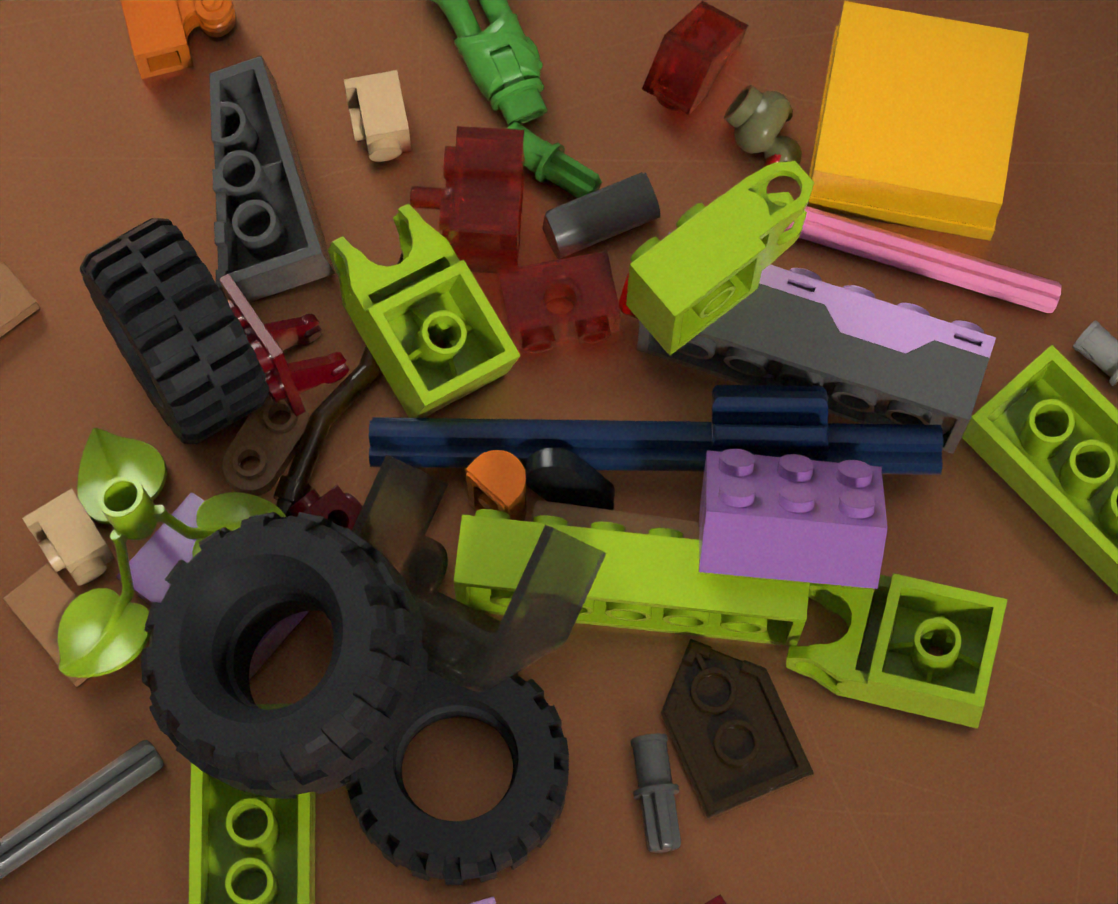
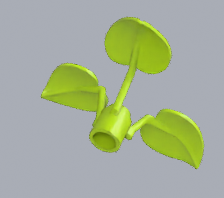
M93 428L80 462L77 484L78 499L92 520L100 524H111L114 528L110 534V539L115 544L122 582V593L119 597L115 591L108 588L92 589L80 594L69 604L58 628L57 638L60 654L58 669L66 676L76 678L98 677L112 673L133 661L149 641L150 634L144 630L149 610L141 604L131 602L134 596V587L126 547L128 539L141 540L148 537L155 530L157 522L162 521L185 538L197 539L192 551L194 557L202 550L198 542L223 527L233 531L241 528L242 520L249 519L251 516L275 512L281 517H286V515L275 504L261 497L248 493L228 492L205 500L197 511L196 521L198 528L189 527L169 514L163 505H155L153 503V500L162 491L167 476L166 463L158 450L143 441L117 436L102 429Z

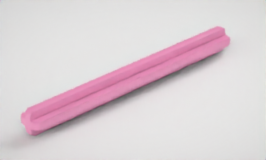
M809 206L805 209L807 215L799 238L1045 313H1053L1059 302L1062 287L1059 282ZM794 221L784 230V232L789 230L793 226Z

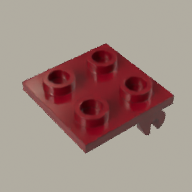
M227 274L219 279L229 306L235 317L238 318L249 343L258 357V363L264 371L265 381L269 386L268 393L275 403L284 399L297 417L306 412L299 395L300 393L323 383H335L349 372L350 369L346 365L347 360L341 352L287 363L282 352L283 350L297 344H310L322 334L323 331L318 325L320 322L314 314H306L297 318L263 324L231 276Z

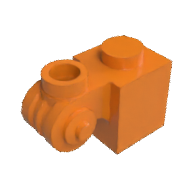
M120 0L141 79L194 67L188 45L190 32L200 26L202 32L207 36L222 37L233 29L236 22V13L232 0Z

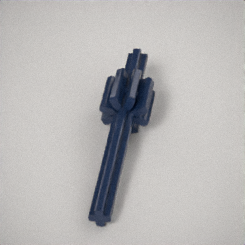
M716 385L712 391V422L372 417L369 424L370 467L467 468L482 453L491 450H503L516 456L524 469H526L527 458L536 451L546 448H560L571 451L595 470L704 472L707 450L723 452L727 449H741L750 452L752 455L772 457L797 454L805 456L810 460L836 463L845 460H859L870 466L882 467V474L941 475L943 465V429L941 425L828 423V395L822 386Z

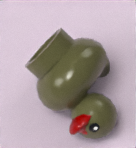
M753 85L747 86L734 99L724 115V119L735 127L734 136L737 145L748 153L764 152V167L776 162L796 161L800 164L802 151L799 144L788 136L777 137L785 122L790 121L793 117V110L786 96L777 91L761 93Z

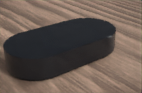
M546 448L536 451L527 458L526 484L546 501L614 510V485L575 453L560 448Z

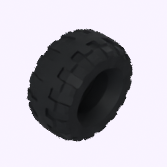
M275 512L251 516L249 519L242 520L241 528L230 531L223 527L198 542L202 550L188 563L182 559L179 560L165 578V581L171 585L161 603L152 602L144 630L151 636L149 647L142 650V683L150 688L151 696L149 698L153 705L149 709L160 731L170 738L177 747L176 751L201 771L238 790L259 794L268 798L295 799L296 794L308 792L324 794L345 786V782L350 780L349 775L363 767L369 771L389 753V749L385 745L398 728L407 729L418 707L413 702L417 685L423 684V680H426L428 653L423 648V635L421 632L426 626L419 603L405 583L406 580L380 551L352 530L332 523L324 517L299 512L298 517H281ZM304 611H322L326 613L332 624L334 644L330 664L321 681L308 695L296 703L272 710L259 708L251 694L249 671L254 651L262 637L276 623L290 615Z

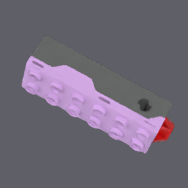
M770 264L762 270L757 290L670 356L639 321L637 350L742 385L822 386L828 395V413L860 424L941 425L943 429L942 450L954 454L970 421L996 337L984 334V330L971 322L956 320L950 323L931 317L926 309L915 304L899 303L894 305L876 299V296L871 291L859 286L846 285L842 288L823 282L819 275L807 269L791 268L786 270ZM628 273L618 306L624 315L637 318L626 305Z

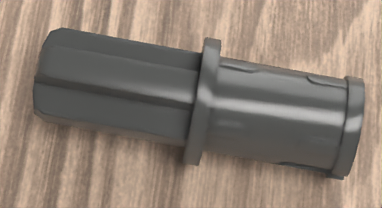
M661 733L641 735L630 740L631 747H633L638 789L633 791L634 799L640 800L647 849L649 852L655 853L673 851L680 848L681 845L674 795L679 793V785L672 783L667 748L668 738L666 734Z

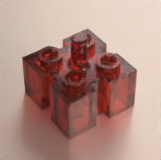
M457 126L456 146H445L443 177L446 179V188L411 187L410 205L418 209L440 210L439 230L442 231V235L449 241L459 260L464 259L471 272L518 275L525 181L524 130Z

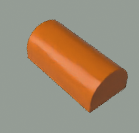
M491 450L479 455L466 468L469 505L476 511L481 509L499 510L508 513L510 520L524 521L527 513L526 473L520 460L513 454L503 450Z

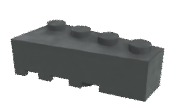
M258 56L209 73L211 138L214 143L215 169H212L213 190L216 193L217 222H214V237L218 251V270H216V284L218 288L221 289L225 296L219 279L229 274L250 303L335 274L278 86L262 56Z

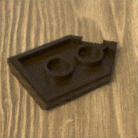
M690 639L662 708L661 716L707 820L719 817L812 776L814 772L767 669L746 660L741 661L713 650L711 646Z

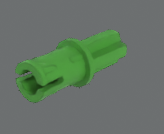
M513 122L502 135L500 141L503 143L498 145V151L534 172L535 179L543 183L549 180L576 198L583 197L600 189L602 180L599 175L564 153L565 148L557 142L552 145L533 134L532 131L523 127L518 122Z

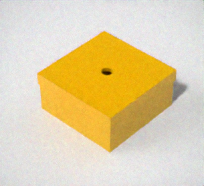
M844 1L839 26L835 27L808 175L814 181V186L807 206L832 213L991 241L995 231L996 219L1003 203L1029 33Z

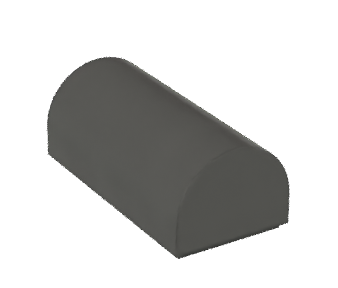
M641 172L546 211L542 229L554 254L558 259H561L660 218V208L647 174Z

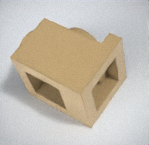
M393 70L344 79L355 141L366 140L369 159L376 162H384L399 157L402 152L412 151L398 71Z
M72 488L22 518L37 542L41 541L38 544L55 572L66 567L77 585H85L97 579L106 571V564L115 559Z

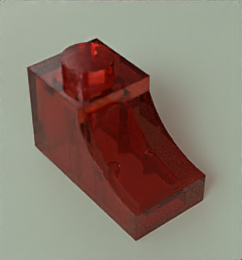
M701 1L664 35L642 90L655 96L656 100L665 108L673 111H682L689 115L708 96L721 69L734 50L741 44L749 25Z

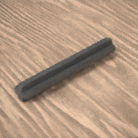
M142 740L1 837L0 879L160 770L164 763L152 743L148 740Z

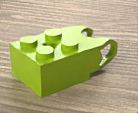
M796 161L772 163L743 179L708 206H705L703 203L694 205L677 221L676 230L661 241L658 237L649 239L631 256L630 260L632 263L629 266L626 305L669 356L757 290L762 270L773 263L799 238L807 215L805 209L812 193L814 181ZM778 176L791 177L799 184L801 194L796 200L793 199L789 192L767 194L769 182ZM794 221L793 226L789 230L784 232V230Z
M408 203L398 208L397 215L393 217L403 253V261L392 266L377 265L368 260L361 251L354 248L343 236L332 241L328 253L339 278L342 304L409 418H425L506 375L521 355L464 259L460 261L449 241L426 223ZM431 340L433 342H439L443 340V342L446 344V348H440L434 345L431 342Z
M893 573L892 577L880 575L878 589L810 583L809 598L822 604L827 610L838 614L846 622L848 631L841 639L829 644L789 646L786 668L812 678L838 696L978 729L1008 599ZM931 646L942 648V656L929 654Z

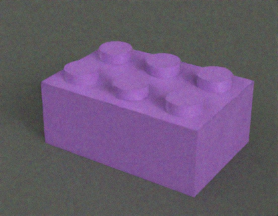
M727 449L723 452L707 450L699 511V572L878 589L888 529L882 467L870 466L859 460H845L836 463L810 460L805 456L797 454L772 457L752 455L750 452L741 449Z

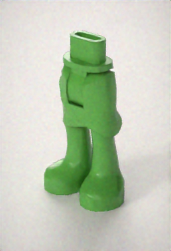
M430 0L441 8L457 36L454 39L455 46L459 54L463 56L475 84L484 97L490 101L492 109L501 110L508 127L513 122H518L522 125L547 113L548 109L540 94L544 90V84L540 79V70L543 63L540 61L536 45L529 37L525 36L519 24L518 16L512 12L507 0H478L490 23V26L483 31L472 12L468 0Z

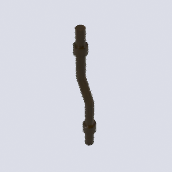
M401 253L397 264L403 261V253ZM365 346L358 366L310 415L287 476L282 475L279 479L273 498L277 500L276 506L283 511L286 517L292 516L288 509L312 490L308 482L330 426L376 379L380 372V368L367 346Z

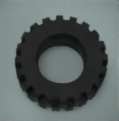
M151 218L86 255L80 266V273L96 308L102 316L103 322L154 407L157 408L165 423L170 426L174 435L182 443L198 444L264 405L269 395V386L265 381L264 371L258 363V357L244 333L245 331L231 310L223 292L213 280L206 265L202 263L195 249L189 241H186L178 227L173 225L169 219Z
M451 651L435 652V661L427 663L426 680H423V684L417 685L413 702L418 707L407 729L403 730L399 727L385 745L389 749V753L369 771L362 767L349 775L350 780L345 782V786L350 798V804L362 831L370 843H374L381 850L383 857L396 867L401 865L411 870L412 876L429 881L430 877L444 879L446 885H463V880L480 878V882H485L497 878V872L505 868L511 867L514 870L528 860L527 855L536 846L541 848L551 835V828L562 813L568 786L569 751L567 738L563 735L562 721L555 706H549L544 699V690L533 679L526 682L518 676L517 667L504 660L500 662L499 666L487 662L486 654L469 651L467 659L452 658ZM454 717L476 719L495 728L507 743L513 761L512 779L502 800L489 812L463 821L441 820L425 813L408 795L402 778L403 757L411 740L430 724Z

